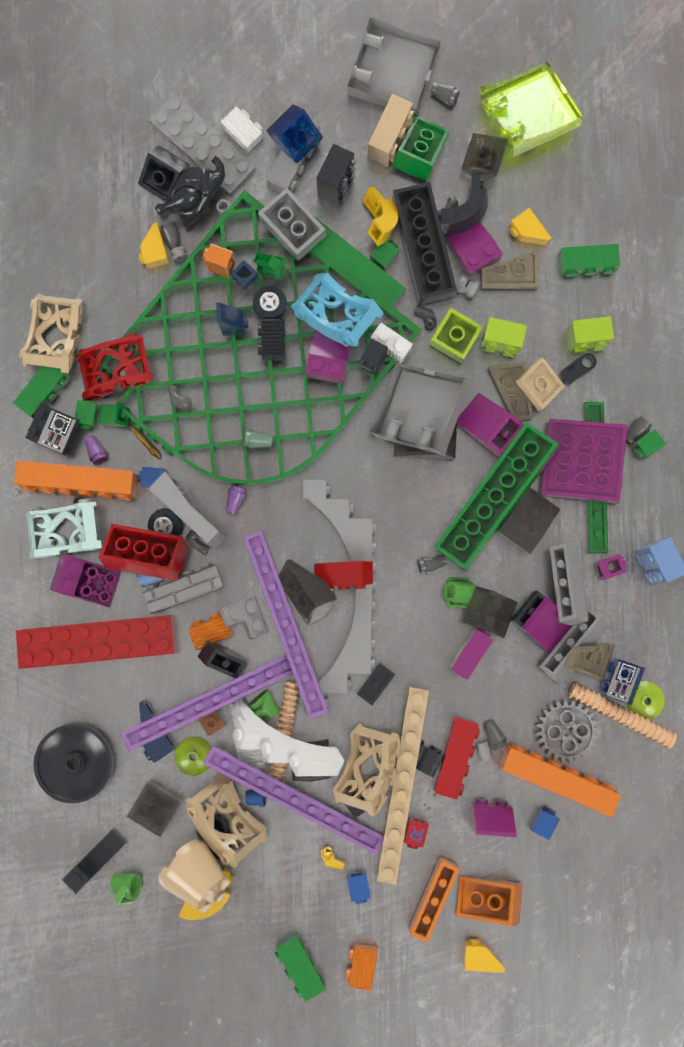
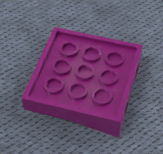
M550 418L548 437L559 444V449L544 468L542 496L620 504L628 425Z

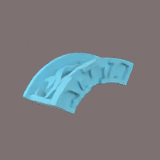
M328 273L316 274L312 283L297 301L291 305L297 318L304 320L324 336L346 347L357 346L359 338L375 319H380L384 314L373 299H366L357 295L351 297L344 293L346 289L339 285ZM319 286V294L317 295L314 293V290ZM309 297L316 301L309 302V306H311L313 310H309L304 304V302ZM324 306L331 309L340 306L345 307L347 320L335 323L329 322Z

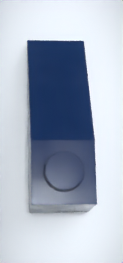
M220 302L216 303L217 323L222 335L246 334L245 328H249L248 316L245 317L244 312L240 309Z
M146 700L139 702L141 723L156 717ZM167 734L143 745L146 758L149 761L152 760L153 763L176 749Z

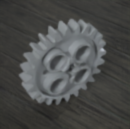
M563 699L562 705L555 701L556 707L549 704L550 711L542 710L545 716H538L542 723L536 724L540 731L535 732V734L541 735L537 742L544 743L541 749H548L546 752L547 756L553 753V760H557L560 757L561 763H564L565 758H567L568 763H572V758L580 762V755L586 759L585 752L592 753L590 746H597L593 739H599V736L594 735V732L600 730L594 727L598 721L591 720L594 713L587 714L589 708L584 707L581 709L582 703L580 702L575 706L574 700H571L569 705L565 699ZM565 712H569L571 718L568 722L564 723L562 715ZM557 719L564 727L570 728L569 731L580 739L581 742L577 743L571 736L565 734V731L554 720ZM580 725L585 727L583 735L577 734V728ZM552 727L558 729V734L555 737L549 735ZM567 740H571L573 743V747L570 750H565L564 743Z

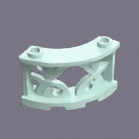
M90 499L78 500V503L66 507L43 510L42 507L31 508V511L26 513L30 559L56 557V555H61V552L64 551L65 554L70 555L81 553V551H93L102 548L101 540H97L93 508L97 506L96 502H90ZM38 517L44 518L45 522L43 524H37L40 528H45L44 532L34 531L33 519ZM65 518L72 521L78 528L71 534L69 545L62 535L53 533ZM35 535L41 536L37 549ZM51 537H55L58 539V544L56 546L54 545L55 540L51 539Z

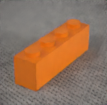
M439 857L408 928L409 935L428 943L460 870L458 864Z

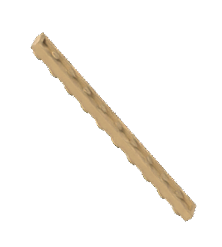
M409 688L400 741V757L397 759V773L392 788L377 882L397 884L429 690Z

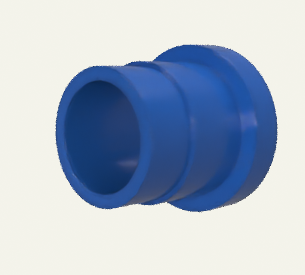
M254 790L246 791V805L266 806L265 796Z

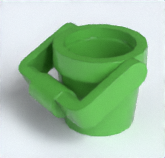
M450 577L444 588V596L447 599V606L449 608H469V605L473 603L476 597V587L472 581H468L469 577ZM453 602L459 603L461 605H453Z
M267 690L261 692L247 705L264 722L271 720L280 710Z
M115 874L110 881V892L116 895L113 901L119 906L133 903L143 888L139 874Z

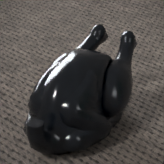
M215 155L211 160L216 166L215 171L202 165L192 166L184 170L172 187L171 200L155 206L157 214L160 216L164 212L174 209L183 219V226L192 224L207 206L225 178V168L220 158Z

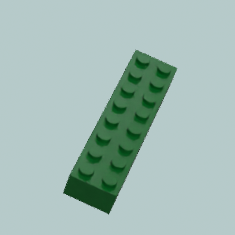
M526 422L434 547L468 572L557 452L559 444Z

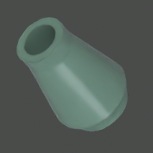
M252 429L245 431L244 446H248V448L271 447L272 436Z

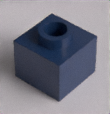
M245 260L231 272V277L244 290L259 277L258 273ZM243 275L249 276L246 280L242 279Z

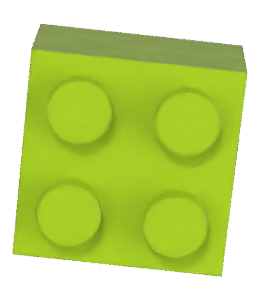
M450 307L429 345L462 364L480 335L483 326Z
M611 316L574 320L566 329L569 352L575 351V354L584 353L587 349H593L594 351L605 350V347L614 340Z
M489 317L485 325L480 347L490 353L498 351L507 357L517 356L523 346L527 325Z

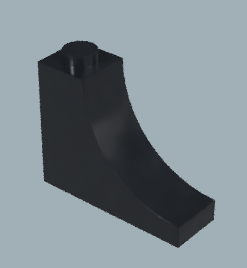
M112 829L62 881L77 894L127 842Z

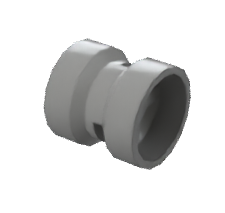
M463 274L456 287L457 292L465 293L467 297L472 299L480 281L476 279L471 280L469 276Z

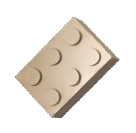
M391 95L368 143L367 158L388 167L390 161L394 162L398 145L402 144L406 136L404 135L406 129H409L413 122L414 111L412 110V102L397 95Z

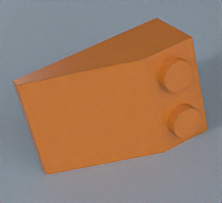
M460 876L456 916L506 926L520 924L523 884L504 880Z

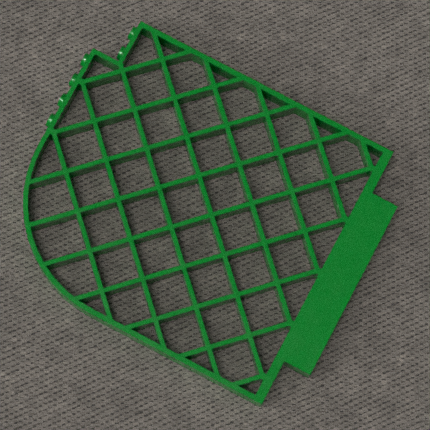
M245 190L242 191L122 337L124 338L125 335L130 333L137 334L143 326L163 324L166 348L145 350L147 358L167 357L169 381L131 387L116 404L125 406L136 393L139 418H135L125 409L120 410L119 415L123 418L127 415L133 421L132 425L139 431L144 429L148 433L146 437L154 443L156 441L160 442L163 445L161 449L169 455L171 453L175 454L194 470L211 479L234 485L260 486L290 478L319 459L398 361H396V358L393 359V356L386 357L382 365L387 366L376 380L373 373L370 375L371 386L365 393L343 395L342 385L337 383L339 396L309 399L303 341L313 340L314 332L302 333L301 319L297 318L298 334L285 335V343H300L302 366L273 369L272 361L269 360V370L240 373L238 348L258 346V343H261V338L237 340L236 335H231L232 341L204 344L202 319L217 318V310L201 311L198 287L226 285L228 305L233 307L231 284L237 283L231 276L228 279L224 276L197 279L196 262L203 255L205 249L209 248L210 244L220 233L222 243L214 245L231 251L256 249L257 254L260 252V248L283 246L276 237L259 239L257 216H259L258 212L265 206ZM243 205H246L248 207L240 209ZM252 217L255 240L227 243L225 227L231 219ZM318 220L326 229V237L307 254L321 265L295 268L294 257L290 254L291 269H286L285 275L282 278L292 277L295 301L287 302L286 310H293L291 305L298 299L296 277L320 273L329 274L331 272L358 293L354 295L373 299L384 315L395 322L384 325L393 331H398V334L402 337L403 330L411 335L408 341L413 344L421 334L422 329L394 308L405 294L406 288ZM191 269L192 279L182 280ZM257 272L259 277L255 281H259L260 288L264 287V280L276 278ZM243 275L242 279L246 280L249 276ZM193 288L195 312L168 315L166 298L173 290ZM308 299L304 302V304L307 308H312L311 306H309V302L316 301L313 299ZM161 305L162 315L152 316ZM253 306L235 307L242 310L244 315L256 314ZM329 308L330 322L335 323L333 309ZM196 320L199 344L171 347L169 323ZM379 325L369 326L363 333L365 334L366 346L370 343L369 334H373ZM132 345V350L136 352L129 358L130 360L139 356L137 345ZM233 349L235 374L207 377L205 352ZM200 352L202 377L175 380L172 355ZM107 355L103 359L101 366L104 368L102 372L111 379L113 370L110 366L113 362L119 360ZM361 360L348 361L347 369L360 368ZM140 362L135 363L140 370ZM303 374L306 399L277 402L274 377ZM270 377L272 403L244 406L241 380ZM236 381L239 407L211 410L208 384ZM203 385L206 410L178 413V408L171 403L172 414L145 417L143 391L168 389L171 386ZM358 401L345 417L343 402ZM340 403L342 422L334 430L313 432L310 406ZM306 406L309 432L280 435L277 409ZM273 410L276 436H272V443L277 442L280 474L269 478L252 480L248 446H244L246 431L245 413ZM240 414L242 440L214 443L212 416ZM206 417L209 443L181 446L179 420ZM173 421L175 448L170 446L145 426V424ZM329 437L315 453L314 438ZM310 439L312 456L302 464L284 473L281 442ZM243 446L247 480L219 476L217 473L215 449ZM210 450L212 473L198 467L181 453Z

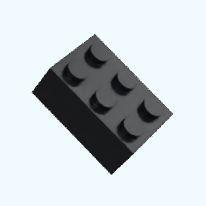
M333 143L316 177L317 197L336 206L339 205L340 201L343 202L345 200L348 184L352 185L356 176L354 174L356 161H354L353 152Z

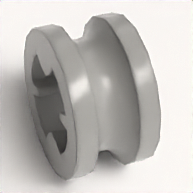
M185 246L176 247L170 251V255L173 256V262H180L189 257L188 253H185Z

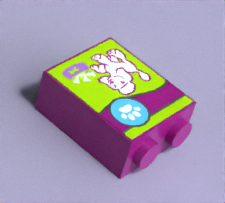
M482 628L478 630L473 629L448 668L468 680L493 642V639L490 638L491 634Z

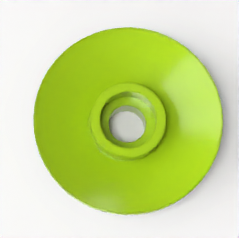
M641 681L634 684L626 705L628 710L638 713L639 716H644V719L651 720L662 712L665 705V697L659 686L652 682ZM647 697L650 699L648 705L644 703V699Z
M188 737L181 741L174 754L178 769L190 776H197L206 772L210 767L203 764V761L211 749L210 744L200 737ZM191 753H194L196 755V760L193 761L190 759Z

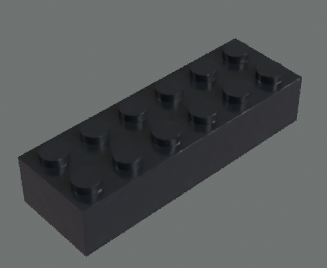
M426 182L393 190L392 199L398 211V223L418 305L455 297L457 288L431 183Z

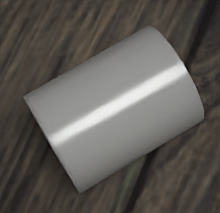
M225 199L219 200L216 204L218 214L221 217L230 207L229 202Z
M488 740L475 744L481 762L494 758Z

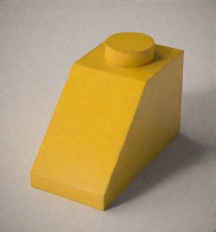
M530 208L512 219L509 224L511 235L514 238L517 237L520 242L546 246L551 240L550 235Z
M157 222L153 223L140 245L141 253H139L141 264H145L147 269L169 264L160 228Z
M479 939L464 941L463 966L466 971L505 973L502 962L484 942H481Z

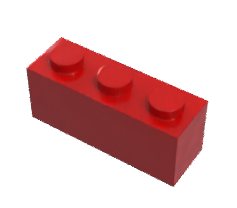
M373 561L314 563L315 587H322V590H334V586H338V590H349L350 586H354V589H366V585H374Z

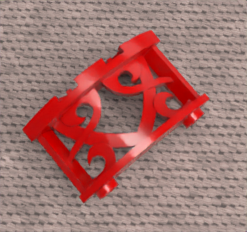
M130 333L125 335L124 338L103 342L79 350L80 353L75 356V361H79L85 390L82 393L83 401L102 399L104 396L113 393L114 389L119 386L122 389L150 383L152 375L149 372L143 335ZM131 345H137L139 356L130 360L129 358L136 351L128 352L127 348ZM107 354L122 362L114 369L112 380H110L107 374L99 371L100 365ZM141 361L143 373L140 372L135 363ZM125 371V376L121 377L120 372ZM98 376L102 377V383H100L101 378H97Z

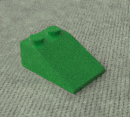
M416 115L398 149L392 166L426 182L450 130Z

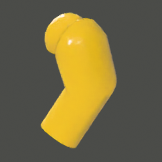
M325 846L321 850V857L325 865L343 871L345 861L336 859L333 849L330 846Z

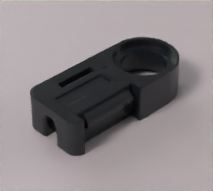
M585 353L561 370L559 375L565 379L566 385L570 386L571 382L590 372L596 366L597 359L593 354ZM583 358H590L592 366L585 367L582 363Z

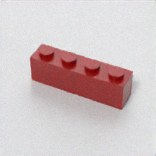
M454 716L443 754L444 758L433 789L435 794L455 800L458 799V795L462 796L464 790L462 781L464 776H468L470 768L467 763L469 757L472 758L475 751L473 742L474 739H478L480 734L477 722Z

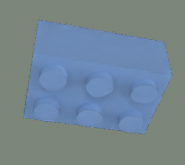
M671 537L654 541L636 550V559L640 565H643L646 571L644 574L649 583L652 582L653 585L664 584L684 575V562Z

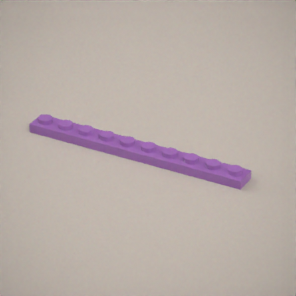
M259 531L244 537L309 718L312 719L328 713L327 705L263 532Z
M285 655L122 732L121 736L128 751L131 752L292 675L293 671L288 657Z
M212 745L203 761V764L375 855L384 839V836L214 745Z

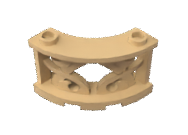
M37 294L31 300V326L26 344L20 351V360H23L24 367H27L28 364L61 368V372L69 373L74 362L73 351L77 350L79 334H76V331L79 329L78 324L82 322L83 299L74 300ZM42 302L55 304V313L52 314L51 309L47 306L48 311L43 314L41 312ZM58 304H59V305L71 306V307H70V308H66V309L59 310ZM62 319H63V323H64V324H65L66 322L69 323V326H68L67 328L62 327V325H61V320H62ZM57 322L60 332L67 336V339L56 341L50 348L43 340L42 333ZM59 346H64V349H63V350H59L58 347H59Z
M359 724L350 733L348 761L341 778L333 788L336 803L340 804L342 802L368 812V815L376 816L387 799L385 794L389 785L393 786L397 769H394L396 758L400 757L399 734L392 733L389 735L366 728L363 724ZM365 737L370 738L371 743L368 740H365ZM373 756L374 763L380 770L379 775L371 777L364 782L361 766ZM348 792H350V793H355V792H357L353 797L347 795ZM363 796L365 798V801L359 798Z
M218 773L213 777L214 781L194 797L186 799V811L202 838L220 857V860L224 864H229L235 868L237 863L253 849L267 841L266 826L257 821L248 811L244 812L239 806L241 801L235 791L233 780ZM205 799H208L209 803L200 804ZM215 811L219 814H229L232 817L230 821V831L232 834L214 830ZM251 837L252 840L248 843L244 840ZM237 842L242 846L238 852L228 847L230 845L233 849H236L238 847Z

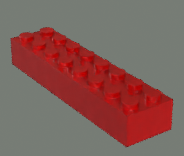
M174 615L15 630L18 669L177 654Z

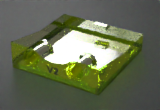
M548 61L514 77L480 87V102L514 157L582 126L583 115Z

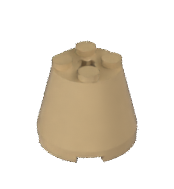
M194 839L182 846L175 853L176 857L171 861L170 865L164 866L160 872L158 882L166 891L197 908L202 913L206 912L215 901L218 903L224 898V890L229 885L228 879L209 846L203 840L199 841L198 839Z

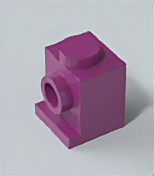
M620 554L595 562L601 580L627 572V562ZM610 563L614 565L613 570H610L608 567Z

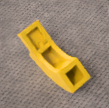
M375 186L368 187L362 202L375 217L367 233L377 246H380L389 239L396 226L398 211L391 198L384 199Z
M225 867L223 872L229 881L227 886L229 888L233 876L230 875L232 869ZM225 888L224 898L218 903L215 901L204 913L184 902L179 917L187 920H200L210 917L226 904L232 891Z

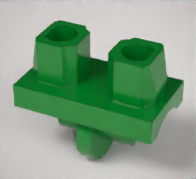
M258 252L253 262L258 265L256 270L259 273L280 279L285 275V264H287L288 260L273 254Z

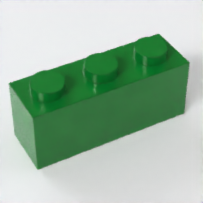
M619 244L562 247L559 251L560 275L574 277L581 273H585L586 276L595 275L596 272H604V274L615 273L620 267Z
M41 366L13 404L34 419L40 403L47 406L49 402H53L57 397V391L68 383L70 375L61 372V368Z
M298 933L276 945V958L280 963H284L286 967L284 970L289 980L294 981L296 985L294 989L299 998L302 997L307 1002L326 990V983Z

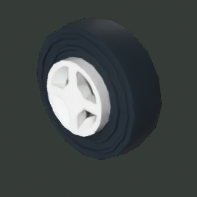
M264 286L255 293L253 309L261 319H278L285 313L287 299L279 288Z
M163 508L151 514L147 528L150 531L179 536L182 531V521L171 509Z

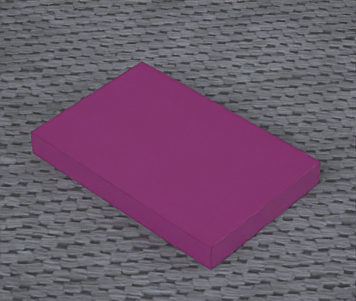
M545 597L523 625L522 629L548 653H551L572 626L559 622L557 606Z

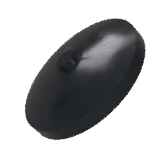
M67 724L55 728L41 740L36 749L33 765L35 777L42 790L57 801L63 803L87 801L100 793L111 777L113 755L110 745L101 733L87 725Z

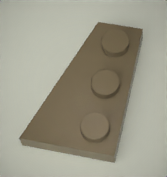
M538 250L481 269V289H538L539 287Z
M526 362L488 366L508 411L519 420L533 419L531 401L515 382L527 370Z
M605 643L573 647L567 657L565 666L603 681L615 645Z

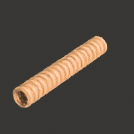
M287 680L285 681L286 687L283 689L285 690V693L282 694L284 699L281 700L283 705H280L282 710L279 711L281 716L278 717L279 723H277L278 729L276 730L290 737V735H293L291 730L294 729L292 724L295 723L294 717H296L295 711H297L296 705H298L297 699H299L298 693H300L297 682ZM272 763L269 765L271 770L268 771V775L284 783L282 779L285 777L283 773L286 771L285 765L287 763Z
M577 681L571 686L569 691L570 698L574 697V700H580V703H585L586 706L590 705L591 709L595 708L597 712L601 711V714H607L606 716L609 718L612 717V720H617L618 723H623L624 726L628 725L630 729L634 728L635 732L639 731V734H644L647 738L650 737V740L655 739L656 743H661L662 746L666 745L668 749L674 746L677 740L676 733H671L670 730L666 731L665 727L661 728L659 724L655 725V722H650L647 718L644 719V716H639L638 713H633L632 710L628 711L626 707L622 708L621 704L617 705V702H612L611 699H606L605 696L601 697L600 693L596 694L594 690L590 691V688H584L585 686L583 684L579 685Z

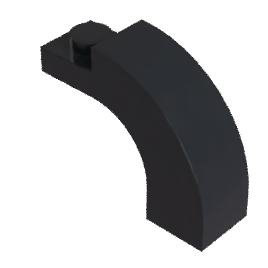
M479 173L472 174L471 195L464 204L453 208H441L443 235L462 233L475 226L484 216L488 207L487 189H484V181H480Z

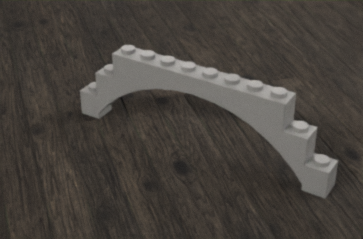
M303 480V500L310 501L332 523L347 549L350 560L372 561V554H376V543L372 542V535H376V523H372V519L349 518V515L353 516V504H349V499H326L327 496H330V485H327V480ZM373 562V573H376V562ZM373 581L374 585H366V589H356L354 618L346 644L333 666L318 682L323 697L324 693H347V689H351V677H347V674H371V670H375V658H371V650H375V639H371V631H375V619H371V612H375V600H372V592H375V581ZM300 693V713H308ZM324 697L325 703L328 708V697Z

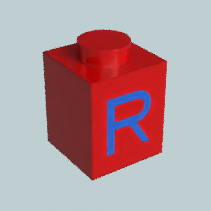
M409 817L404 837V843H407V847L412 849L424 847L429 827L427 821Z

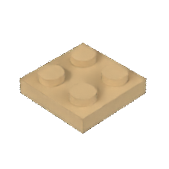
M543 357L539 358L515 381L538 411L543 410L565 387Z

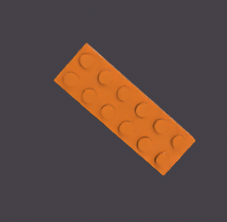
M16 461L14 484L20 486V489L26 492H36V489H39V491L47 494H55V491L68 496H74V493H78L83 497H93V494H96L103 499H112V496H116L120 500L131 501V498H137L138 474L129 470Z
M514 743L511 746H505L497 765L501 770L613 818L622 796L616 792L617 788L605 782H602L600 785L598 780L586 774L581 777L580 772L567 766L563 769L561 764L551 759H548L546 762L543 760L544 757L535 752L525 753L526 749Z

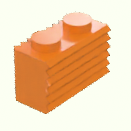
M210 244L209 248H206L203 253V259H205V265H207L209 272L216 273L217 275L220 274V276L223 275L227 279L230 278L236 263L233 251Z
M220 612L209 616L210 620L203 622L201 619L191 623L192 627L188 628L196 650L202 649L206 640L217 643L233 637L230 626H225Z
M355 943L354 949L350 948L348 960L352 961L351 968L346 969L345 975L348 987L372 991L378 947Z

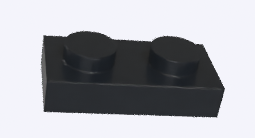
M379 663L357 692V695L370 705H373L395 674Z

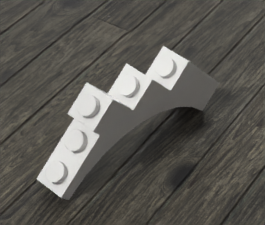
M242 698L228 705V714L231 716L236 728L233 732V739L236 741L239 749H261L267 763H289L295 776H338L344 759L337 747L308 744L277 731L257 717Z

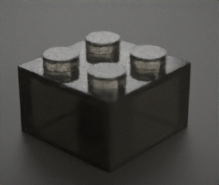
M476 586L463 623L505 638L518 602L492 590Z
M150 779L144 786L127 817L161 837L184 799Z

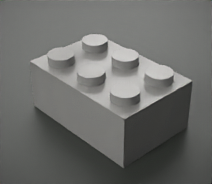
M288 188L284 189L258 212L259 220L297 261L326 237V229Z

